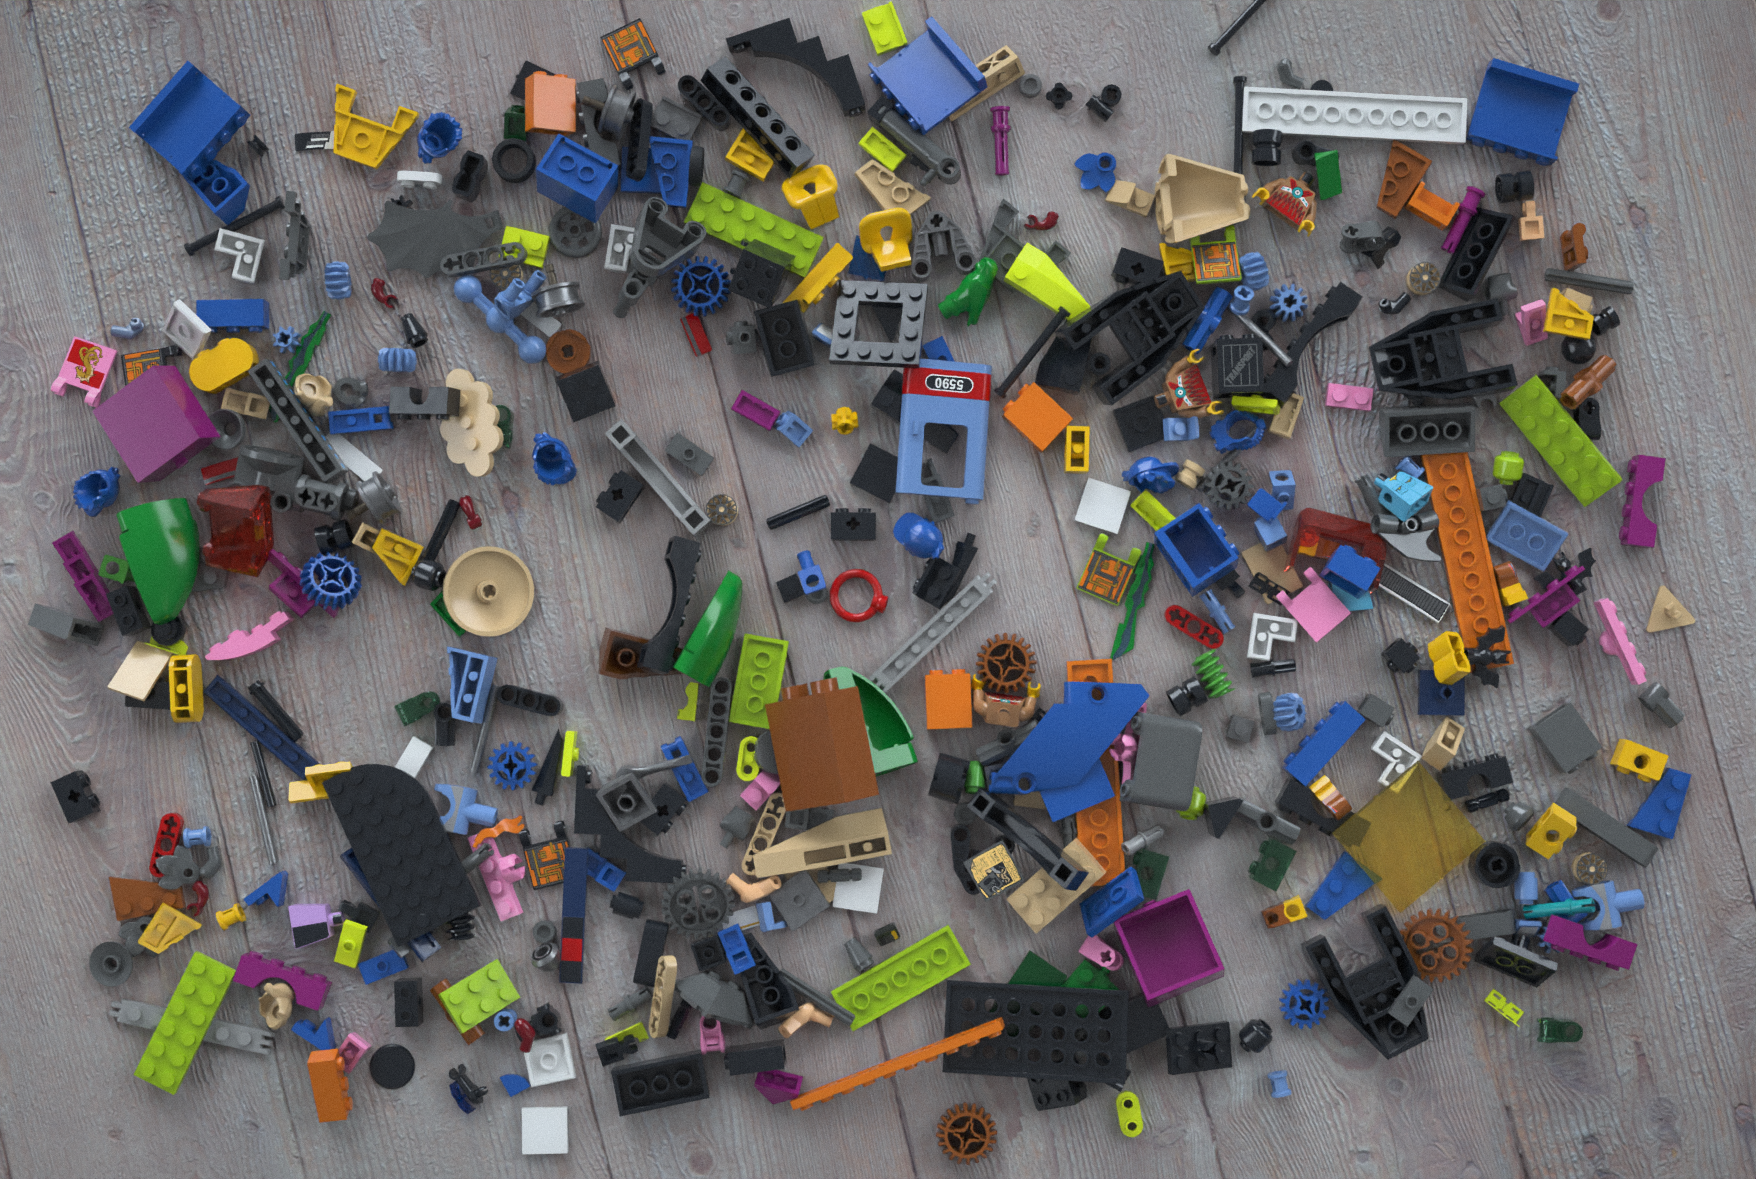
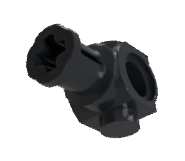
M549 1002L536 1008L538 1013L532 1015L531 1020L528 1021L535 1030V1035L543 1036L549 1034L552 1037L562 1032L560 1013L552 1005L550 1006ZM546 1014L554 1017V1025L545 1023L544 1016ZM514 1026L516 1035H517L518 1039L520 1040V1042H522V1038H521L520 1035L517 1033L516 1028H515V1026Z

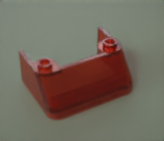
M1305 508L1297 516L1284 571L1288 572L1294 567L1299 546L1306 548L1315 546L1320 539V535L1364 546L1363 558H1371L1377 563L1376 566L1380 570L1369 587V593L1372 594L1379 587L1386 558V542L1378 534L1372 533L1370 523L1313 508Z

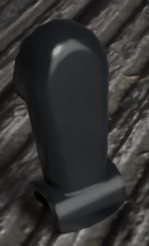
M464 1064L458 1066L459 1073L455 1068L450 1069L449 1077L457 1081L467 1098L473 1104L483 1103V1096L488 1093V1089L483 1090L487 1087H478L473 1084L465 1074L466 1067Z

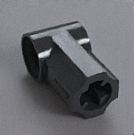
M1303 141L1293 150L1292 158L1298 165L1307 164L1316 167L1315 153L1334 150L1316 146L1311 141ZM1301 148L1306 149L1308 151V158L1303 157L1300 154Z
M444 701L437 704L433 712L435 717V745L455 746L456 719L452 718V713L449 717H444L441 714L442 706L449 707L451 711V701Z

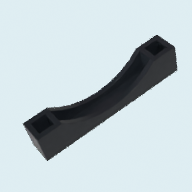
M1341 281L1337 287L1332 286L1325 295L1328 298L1323 305L1319 303L1312 313L1314 315L1312 321H1306L1299 330L1302 333L1297 340L1293 338L1287 346L1286 350L1289 351L1287 355L1293 360L1292 365L1286 367L1277 359L1273 365L1275 368L1274 372L1271 375L1267 373L1264 377V383L1274 384L1275 389L1273 392L1262 393V395L1268 399L1278 400L1281 408H1283L1295 392L1298 385V361L1306 345L1324 329L1336 323L1347 321L1362 300L1363 296Z
M679 536L669 538L664 561L669 570L672 586L670 609L660 630L642 646L637 668L662 675L669 673L673 669L675 662L673 653L680 642L678 633L680 627L685 622L686 615L683 613L685 605L689 604L691 598L689 589L696 578V571L694 569L695 564L699 562L702 551L699 549L701 543Z
M979 788L967 805L981 819L1004 833L1029 853L1043 867L1046 873L1064 889L1076 891L1089 874L1085 868L1000 797L989 793V790Z

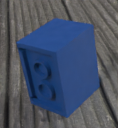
M558 134L536 168L537 192L596 224L618 189V165Z
M1200 503L1154 532L1155 545L1192 597L1236 569L1239 559L1237 556L1239 551L1233 543L1229 544L1224 538L1226 533L1220 525L1216 526L1214 524L1212 513L1207 507L1203 508Z

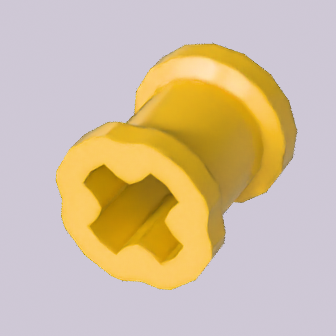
M239 903L234 904L232 908L223 912H216L217 921L224 931L230 925L239 921H246V915Z

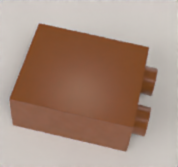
M837 677L810 682L812 692L810 696L807 683L781 688L783 701L765 704L786 812L847 803L879 795L858 686L839 690Z

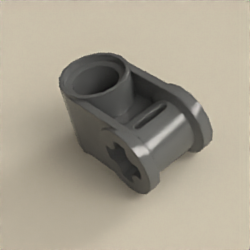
M1377 221L1346 224L1342 228L1341 234L1343 239L1340 241V249L1344 253L1376 251L1385 245V238Z

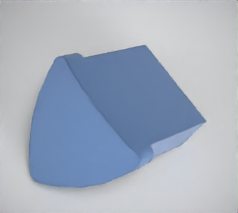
M771 902L755 903L762 932L788 927L785 920L774 922Z

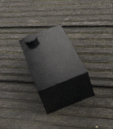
M701 1049L617 1066L611 1070L619 1116L710 1098Z

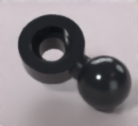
M1261 309L1253 315L1252 321L1274 341L1273 337L1269 334V330L1276 324L1275 314L1269 309ZM1263 316L1268 318V323L1262 321ZM1263 344V350H1264V351L1269 350V349Z

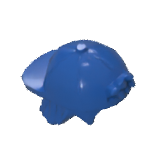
M443 112L431 113L429 119L424 121V125L417 136L418 157L422 158L424 164L432 163L433 158L445 157L459 145L458 142L462 139V128H459L460 123L456 122L455 117H451L450 114Z
M545 432L536 434L533 439L536 445L533 449L532 457L534 460L533 469L538 474V479L552 486L571 481L576 476L577 469L571 459L568 447L563 441L553 438Z
M1143 457L1135 461L1129 471H1123L1122 477L1123 481H1128L1130 485L1135 486L1141 493L1148 489L1154 493L1162 494L1174 487L1175 481L1171 477L1177 475L1179 465L1176 462L1162 463L1155 457Z
M111 467L108 471L101 469L90 471L89 474H85L80 477V480L75 481L73 491L75 495L73 498L76 500L75 504L78 505V508H83L90 517H96L103 508L113 505L120 491L118 482L120 474H118L119 469Z
M906 513L896 522L893 529L894 537L912 556L922 559L939 558L942 550H944L943 536L941 531L935 526L934 521L930 522L928 518L923 519L915 513Z

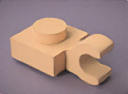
M1525 201V203H1522L1524 217L1518 219L1520 241L1545 238L1543 216H1536L1535 201Z

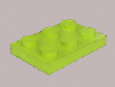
M498 959L438 994L461 1034L520 998Z

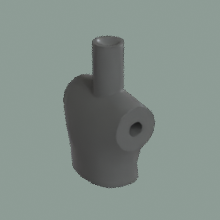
M1511 273L1487 276L1486 299L1498 298L1501 315H1509L1507 301L1517 298L1518 295L1517 288L1512 282Z
M734 806L720 824V827L727 832L720 845L727 849L734 837L744 841L750 832L755 818L739 807Z

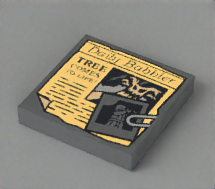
M1003 840L963 862L985 902L1025 880Z

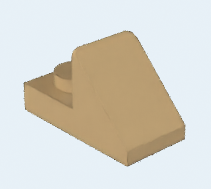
M1115 180L1105 201L1147 217L1155 195L1136 188V183Z

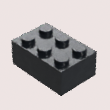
M799 299L754 311L771 377L817 365Z

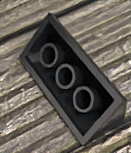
M1477 207V214L1471 218L1441 276L1438 287L1466 302L1474 298L1516 218L1514 215Z

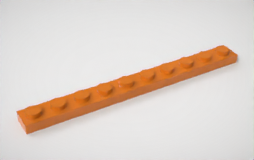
M1002 1017L799 1094L798 1098L790 1101L792 1109L800 1108L801 1111L809 1109L816 1101L821 1100V1103L833 1099V1095L841 1092L842 1095L854 1091L855 1086L861 1084L863 1087L869 1086L876 1082V1078L881 1076L884 1079L890 1078L897 1074V1070L902 1068L905 1071L917 1067L918 1062L925 1060L926 1063L936 1060L941 1053L946 1052L949 1055L957 1052L962 1045L967 1044L968 1047L976 1045L980 1042V1038L986 1036L989 1039L1002 1034L1001 1030L1005 1027Z

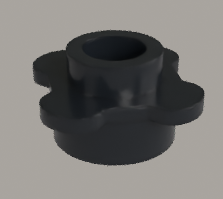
M1056 83L1052 91L1046 93V99L1051 101L1056 109L1060 110L1067 101L1072 99V93L1062 83Z

